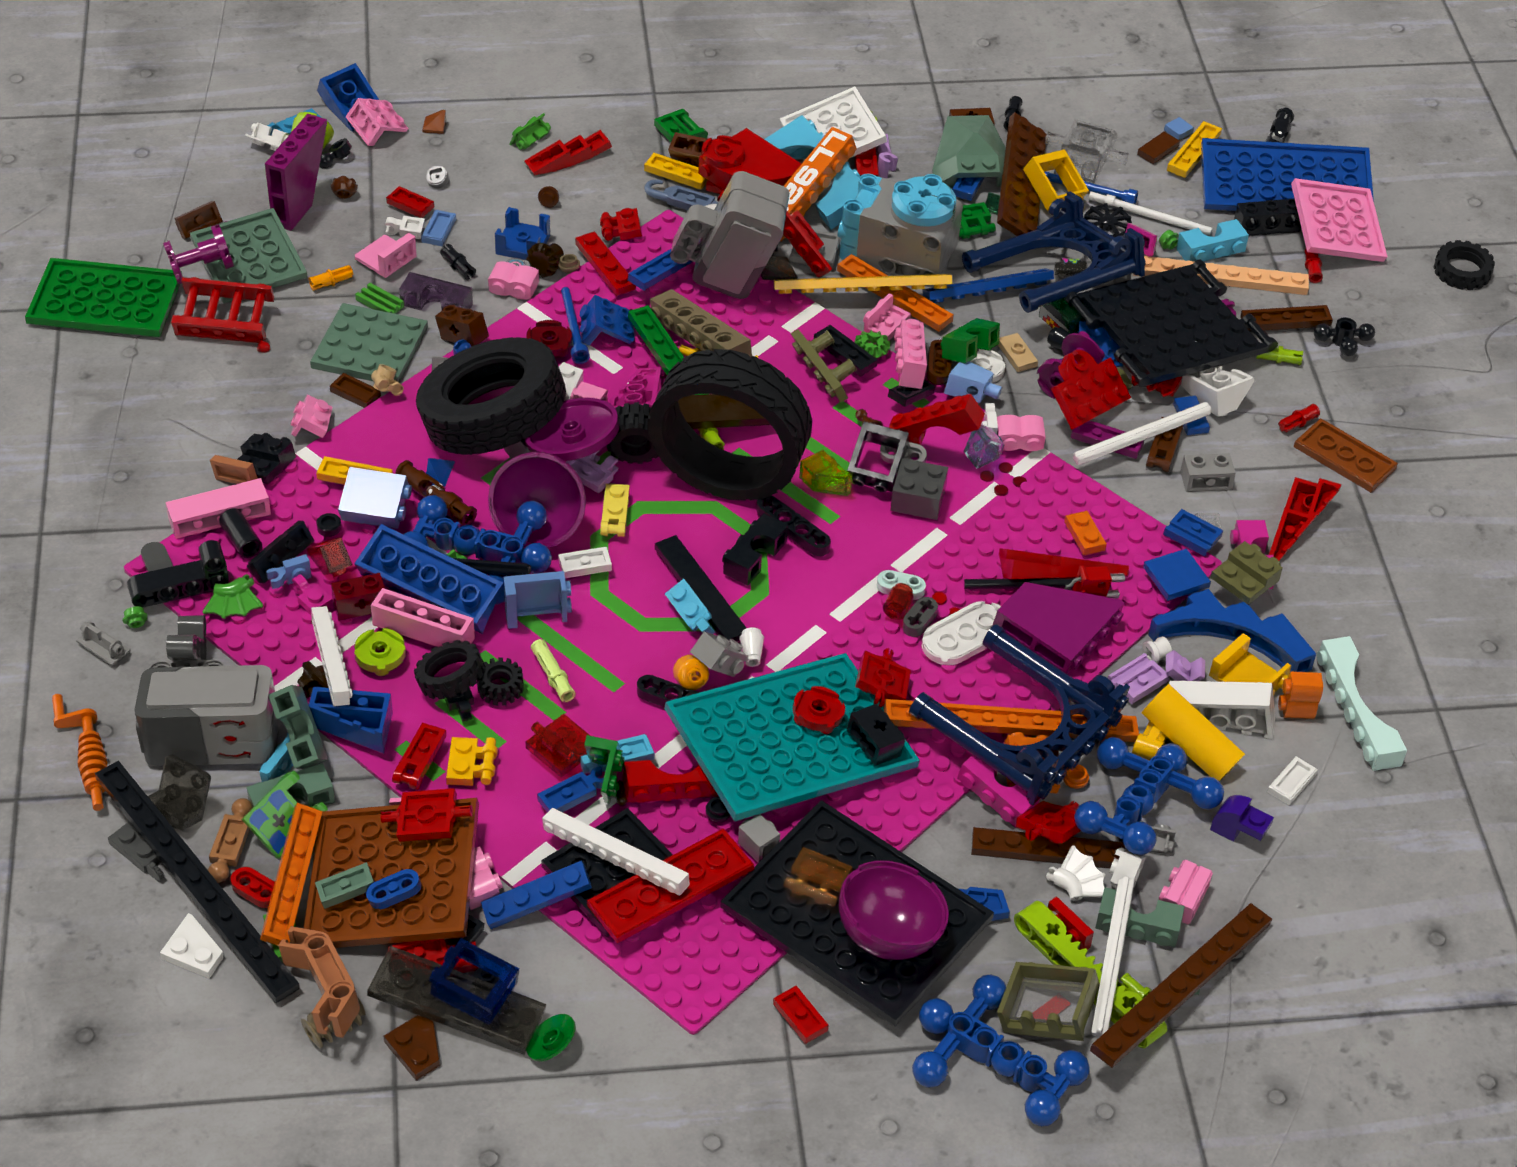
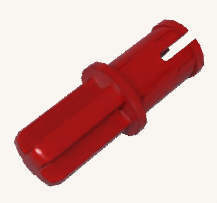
M1305 249V268L1309 273V281L1318 283L1323 279L1321 272L1322 261L1318 253H1310Z
M1310 404L1302 410L1293 411L1292 415L1279 421L1280 431L1288 432L1298 426L1304 427L1306 422L1318 418L1320 415L1318 406Z

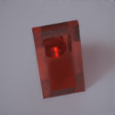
M341 537L328 539L306 548L308 554L323 575L332 574L333 577L342 575L347 572L346 567L352 565Z

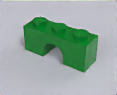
M976 318L943 336L941 341L942 358L967 363L977 357V349L990 350L999 345L1000 323Z

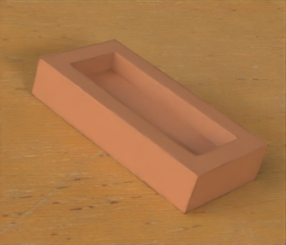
M214 455L210 459L216 480L239 484L258 479L253 463Z

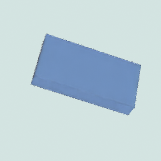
M435 210L421 236L422 243L443 246L456 221V214Z

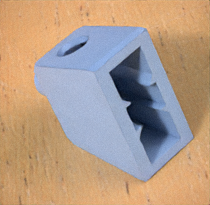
M970 361L967 363L959 362L949 373L944 394L956 397L971 393L976 402L981 403L985 396L998 400L1002 387L991 383L994 376L993 372Z

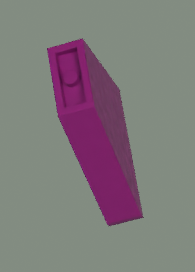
M307 114L265 163L270 209L274 208L284 229L289 231L293 230L312 207L327 119Z
M1024 582L997 610L992 626L998 624L1006 630L1005 633L1067 674L1072 668L1076 670L1080 666L1085 654L1090 655L1099 639H1105L1112 624L1116 626L1121 621L1124 615L1121 611L1125 602L1120 599Z

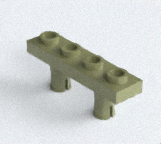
M799 329L792 332L791 335L795 341L792 343V346L799 355L804 354L803 360L809 369L814 367L816 371L813 373L818 381L827 384L824 387L831 398L836 396L840 403L848 399L841 381L853 372H856L857 369L853 362L847 359V361L832 370L820 358L819 353L835 343L828 330L812 341H807Z

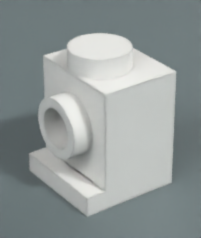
M1122 847L1118 848L1115 855L1120 857L1119 859H1114L1109 871L1110 874H1113L1111 886L1117 889L1118 880L1127 876L1134 881L1135 887L1146 857L1134 855Z

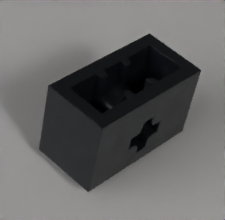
M878 704L851 713L847 732L875 766L901 756L905 737Z

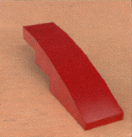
M599 130L585 139L579 135L565 144L558 140L524 162L535 176L574 166L610 149L612 145L604 133Z

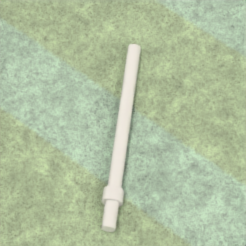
M1092 191L1089 194V200L1102 204L1108 203V206L1122 207L1125 211L1188 230L1199 228L1203 234L1211 236L1213 230L1212 227L1118 200L1116 196L1109 194L1105 196Z

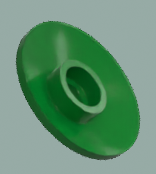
M558 1014L542 1022L528 1040L526 1047L528 1056L534 1061L542 1062L561 1053L571 1042L575 1034L576 1024L573 1018L567 1014Z

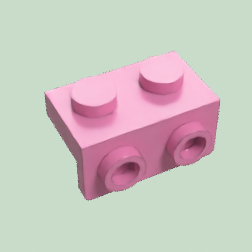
M889 293L884 299H880L871 311L865 314L863 318L864 331L867 333L870 330L874 333L880 331L881 335H887L888 341H890L894 337L895 328L900 327L901 319H911V313L893 305V295Z
M307 394L304 401L299 400L293 413L295 415L290 423L293 426L291 435L296 437L302 427L323 438L328 429L333 407L328 405L327 402Z

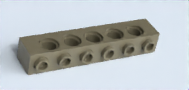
M673 289L650 299L651 309L661 324L701 351H714V349L734 350L746 353L752 357L751 340Z

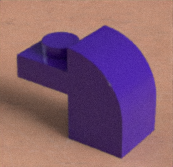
M1233 795L1225 800L1214 816L1210 830L1233 842L1240 831L1261 841L1272 825L1274 817L1251 806V798Z

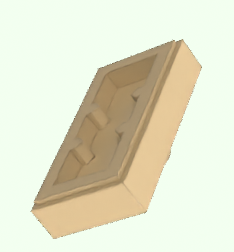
M1018 333L999 338L998 346L1017 373L1038 366V360Z

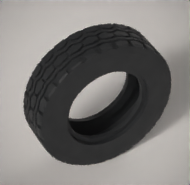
M502 338L472 346L439 364L421 383L416 396V406L431 441L438 448L449 453L461 455L482 454L514 445L546 426L561 409L566 396V386L554 354L548 346L530 338ZM514 386L496 398L477 404H469L490 391Z

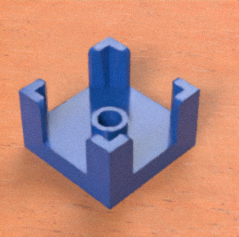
M508 207L505 213L506 227L503 233H501L500 228L495 233V252L497 255L526 260L528 257L527 251L534 244H547L550 237V215L540 214L539 226L519 223V210Z

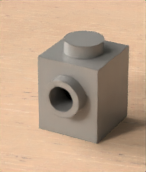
M761 814L752 819L745 820L739 826L738 843L758 863L780 842V833L776 830L774 824L769 820L767 821Z

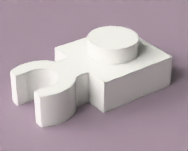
M985 403L981 435H985L986 444L995 445L998 431L995 404Z

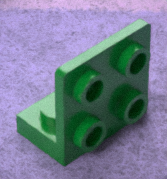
M587 735L584 746L588 758H591L592 762L596 764L607 765L601 794L604 802L610 804L611 798H616L619 782H617V772H622L625 757H623V750H620L618 741Z

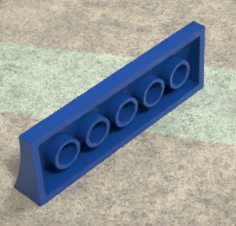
M383 524L379 526L354 563L361 575L366 576L380 573L384 586L402 595L474 618V630L483 634L491 612L504 590L503 582Z

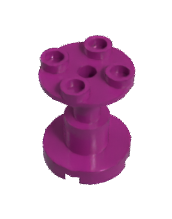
M219 224L211 226L214 238L197 243L198 248L175 255L170 240L163 243L178 284L182 283L183 277L180 268L202 260L204 264H208L222 259L225 269L234 267Z
M1084 331L1069 334L1062 342L1064 356L1080 349L1089 353L1097 364L1102 362L1105 357L1103 350ZM1048 359L1037 370V374L1039 373L1037 381L1040 388L1053 399H1055V396L1050 388L1064 382L1058 369L1063 359Z

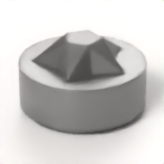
M433 166L427 171L426 179L433 188H441L447 184L449 176L444 167Z

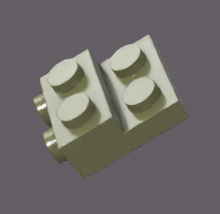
M1244 541L1229 552L1228 559L1212 571L1210 578L1249 605L1280 580L1283 567H1281L1279 560L1275 557L1268 558L1264 555L1258 545H1250Z

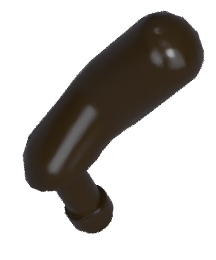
M619 780L616 801L619 806H625L627 798L624 783Z

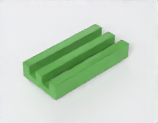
M372 283L367 284V288H362L361 293L357 292L355 294L358 302L371 309L396 314L404 307L402 299Z

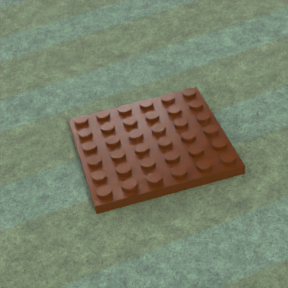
M466 798L456 800V806L472 805V817H457L453 824L452 838L399 842L396 836L397 822L381 823L380 819L381 812L396 811L399 805L323 811L317 833L304 929L326 933L335 948L466 937L479 811L478 799ZM366 862L374 882L401 870L412 869L418 873L422 883L420 891L415 896L385 909L373 908L367 899L366 893L324 909L315 884L317 881Z

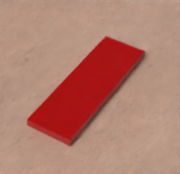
M723 828L662 860L689 873L690 885L680 896L646 879H642L638 875H634L587 900V907L618 944L753 871L754 863Z

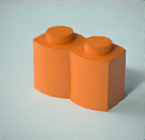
M1292 671L1289 673L1288 679L1283 681L1284 694L1280 695L1278 700V708L1283 710V718L1314 719L1316 717L1318 703L1323 693L1322 673Z

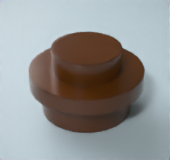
M546 186L539 191L538 200L543 206L551 208L559 202V193L554 187Z

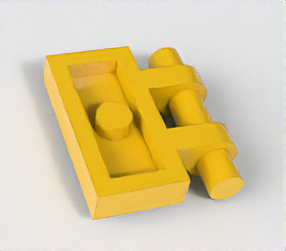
M452 737L446 775L447 785L473 786L474 778H481L482 784L489 785L492 777L495 775V765L493 763L498 752L496 739L489 737L486 739L483 747H478V738ZM476 759H483V763L476 765Z

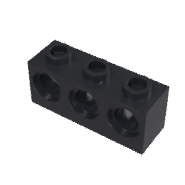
M1293 198L1237 203L1234 220L1237 219L1249 236L1301 231L1296 202Z

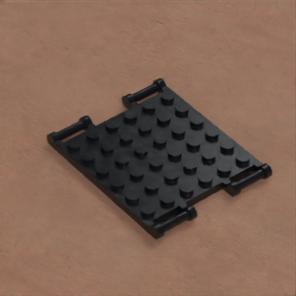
M1201 259L1196 260L1191 265L1081 293L1070 292L1065 298L1068 305L1073 306L1084 318L1090 330L1103 327L1117 343L1120 349L1114 353V358L1119 363L1122 362L1134 376L1135 382L1139 387L1149 386L1275 350L1278 346V342L1273 337H1269L1256 323V318L1252 314H1247L1242 319H1238L1218 298L1226 293L1227 287L1206 268V264ZM1197 274H1200L1211 286V288H1209L1207 284ZM1247 328H1250L1251 331L1262 341V343H1260V342L1250 333V331H1249Z

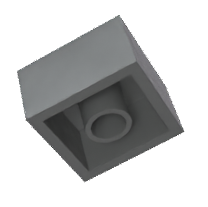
M902 458L892 491L890 511L937 520L946 489L949 467Z

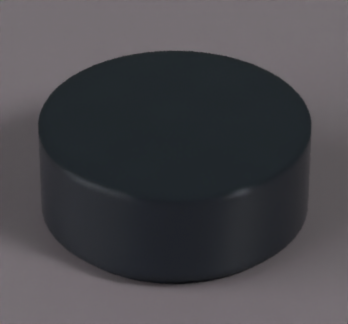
M323 514L316 521L317 531L322 536H335L341 531V519L336 514Z

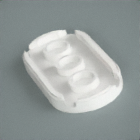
M985 601L974 602L929 626L925 630L922 639L924 654L938 664L955 665L987 649L982 643L993 625L997 610L1001 606L996 603L991 605L985 604Z

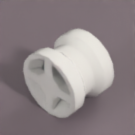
M1162 636L1154 642H1144L1142 651L1143 654H1147V658L1150 661L1153 660L1158 664L1161 660L1166 661V654L1170 653L1172 648L1167 638Z

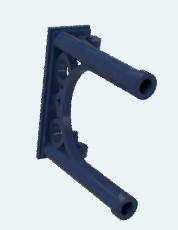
M1070 191L1067 192V196H1064V199H1056L1049 207V214L1053 215V217L1039 225L1036 230L976 251L969 250L963 252L962 263L966 271L972 273L978 271L980 267L1042 247L1073 249L1085 254L1092 261L1086 270L1033 290L1021 291L1019 294L1020 304L1026 313H1030L1042 305L1065 298L1070 292L1079 293L1132 273L1141 277L1145 276V241L1143 235L1131 228L1127 229V233H1124L1125 237H1113L1083 218L1084 203L1082 198Z
M995 624L987 632L982 644L1040 682L1054 694L1061 708V723L1054 733L1046 739L1030 745L1014 746L1003 744L989 738L924 692L914 700L909 709V714L918 720H924L1028 792L1026 797L1030 799L1029 803L1033 806L1040 798L1044 800L1048 796L1054 784L1059 785L1062 782L1068 769H1075L1080 762L1081 756L1083 754L1087 756L1092 751L1097 740L1102 741L1111 726L1116 727L1123 716L1120 712L1129 701L1127 694L1130 686L1128 684L1124 686L1119 684L1115 688L1113 683L1102 675L1095 676L1089 683L1074 679L1005 633L1006 630ZM1080 714L1085 716L1088 721L1085 724H1077L1072 721L1070 716ZM1069 732L1079 736L1073 741L1069 736ZM1058 750L1063 752L1057 757L1054 756L1052 751Z

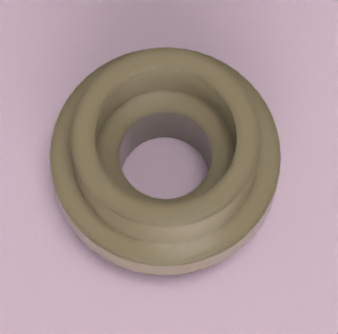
M565 254L560 257L558 268L561 271L571 273L579 269L580 261L576 255Z

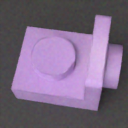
M1173 650L1166 654V674L1175 681H1201L1205 678V660L1200 657L1190 663L1185 657H1182Z

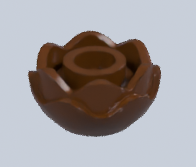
M346 176L334 178L332 184H330L332 192L342 199L352 197L358 189L355 179H349Z

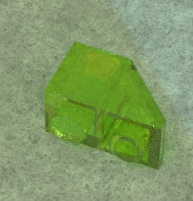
M824 450L800 461L799 478L812 491L844 496L851 494L852 477L850 473L844 470Z

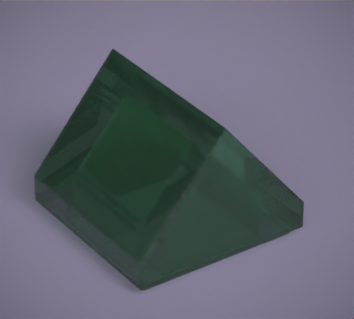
M991 192L988 193L985 204L990 213L998 215L1000 195Z

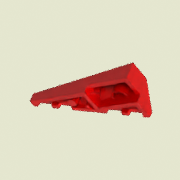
M1295 477L1269 555H1273V557L1280 561L1338 493L1342 484L1319 478L1318 483Z
M999 549L1003 578L1076 577L1078 569L1082 565L1085 567L1108 566L1110 574L1124 573L1125 576H1128L1129 572L1128 565Z

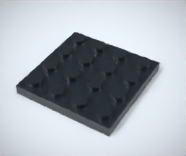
M628 808L595 827L660 860L673 855ZM572 843L565 845L542 859L541 866L548 874L579 861L584 863L592 888L570 898L606 937L610 936L587 907V900L636 874L630 873L626 869L616 866L605 859H601L599 856L589 853Z

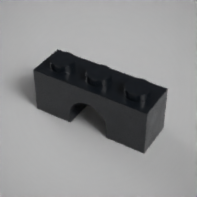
M763 513L757 521L754 520L751 523L749 530L744 535L739 536L731 550L728 549L724 553L722 558L724 563L723 574L748 586L761 572L762 554L758 552H766L775 556L787 542L788 525Z

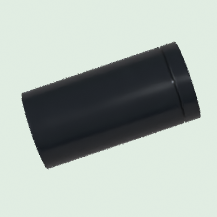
M229 509L220 516L219 524L241 557L251 558L261 551L262 542L239 509Z

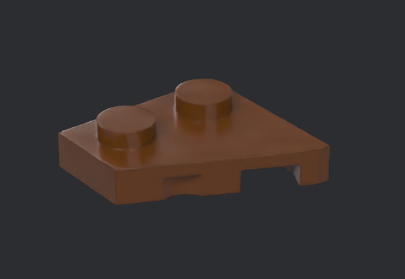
M430 1008L383 1036L384 1043L415 1081L440 1066Z

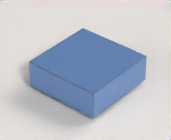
M1180 117L1165 124L1164 131L1178 140L1192 134L1194 130L1193 126Z

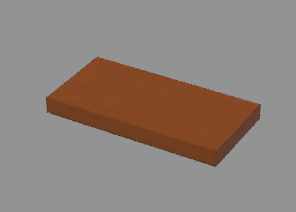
M1321 418L1294 443V448L1369 492L1375 490L1397 469L1398 465L1394 460Z

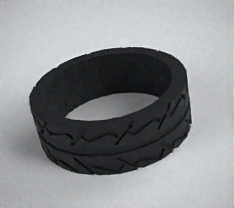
M714 349V351L694 352L682 358L683 361L681 363L678 361L669 371L648 417V434L652 445H654V450L661 461L673 473H676L677 477L690 486L707 494L711 493L716 497L742 501L749 499L751 501L767 498L778 493L777 490H782L791 482L812 433L810 409L800 389L773 365L755 356L750 357L746 353ZM695 394H715L740 401L756 410L770 423L782 443L783 450L771 455L748 457L719 449L704 440L691 428L680 410L678 400Z

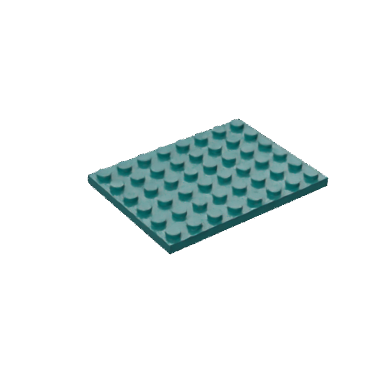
M846 653L665 703V711L734 821L917 768L920 762L905 739L900 757L875 766L847 732L851 713L874 705L875 695L865 693L855 687L858 670ZM813 686H821L836 692L841 703L843 704L844 702L845 713L841 724L834 728L830 734H823L820 731H814L797 725L794 722L792 708L795 696L799 691L804 689L805 692L811 690ZM817 706L816 710L822 711V708Z

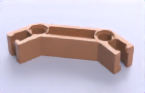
M291 926L288 930L291 943L288 940L282 939L278 945L285 966L310 970L322 993L321 999L312 1011L317 1033L327 1034L329 1031L327 1026L332 1022L335 1036L343 1038L360 1011L354 983L330 937L326 933Z

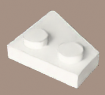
M189 913L160 952L162 960L210 979L224 958L223 951L193 915Z

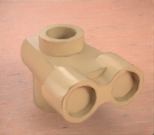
M379 364L378 369L373 371L371 378L374 381L373 387L382 392L389 391L395 396L401 395L404 390L403 386L394 380L397 372L395 369Z

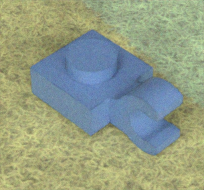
M306 554L282 561L283 567L271 568L266 571L268 580L271 579L272 589L281 587L285 581L288 585L294 583L292 579L299 574L304 576L305 579L312 578L310 561Z

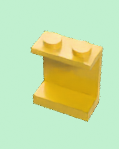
M1244 633L1213 659L1209 676L1216 681L1272 683L1273 696L1279 688L1283 689V681L1288 679L1291 665L1287 663L1277 672L1249 653L1248 649L1251 638Z

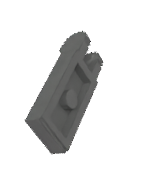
M126 823L108 837L109 844L142 872H147L157 881L164 878V873L156 866L159 862L165 866L164 863L131 823Z

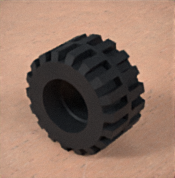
M634 402V404L626 403L623 407L618 406L615 408L620 427L615 438L607 445V450L611 452L613 457H618L619 461H627L630 464H633V462L643 464L644 461L650 462L652 458L656 459L659 457L648 434V417L652 408L649 407V404L644 403L641 405L639 402Z

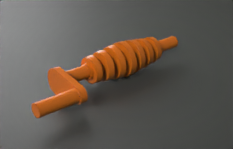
M55 694L52 696L54 726L56 728L83 727V732L79 735L78 768L85 791L91 795L93 809L100 811L104 808L102 793L105 790L96 780L95 773L107 767L108 762L100 735L93 728V724L98 719L97 712L93 709L85 708L65 714L63 696Z

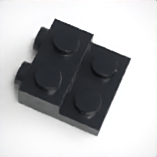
M254 433L240 446L242 455L237 460L253 463L257 478H261L263 483L269 484L296 458V454L291 440L287 437L279 439L273 438L268 433H263L262 435Z

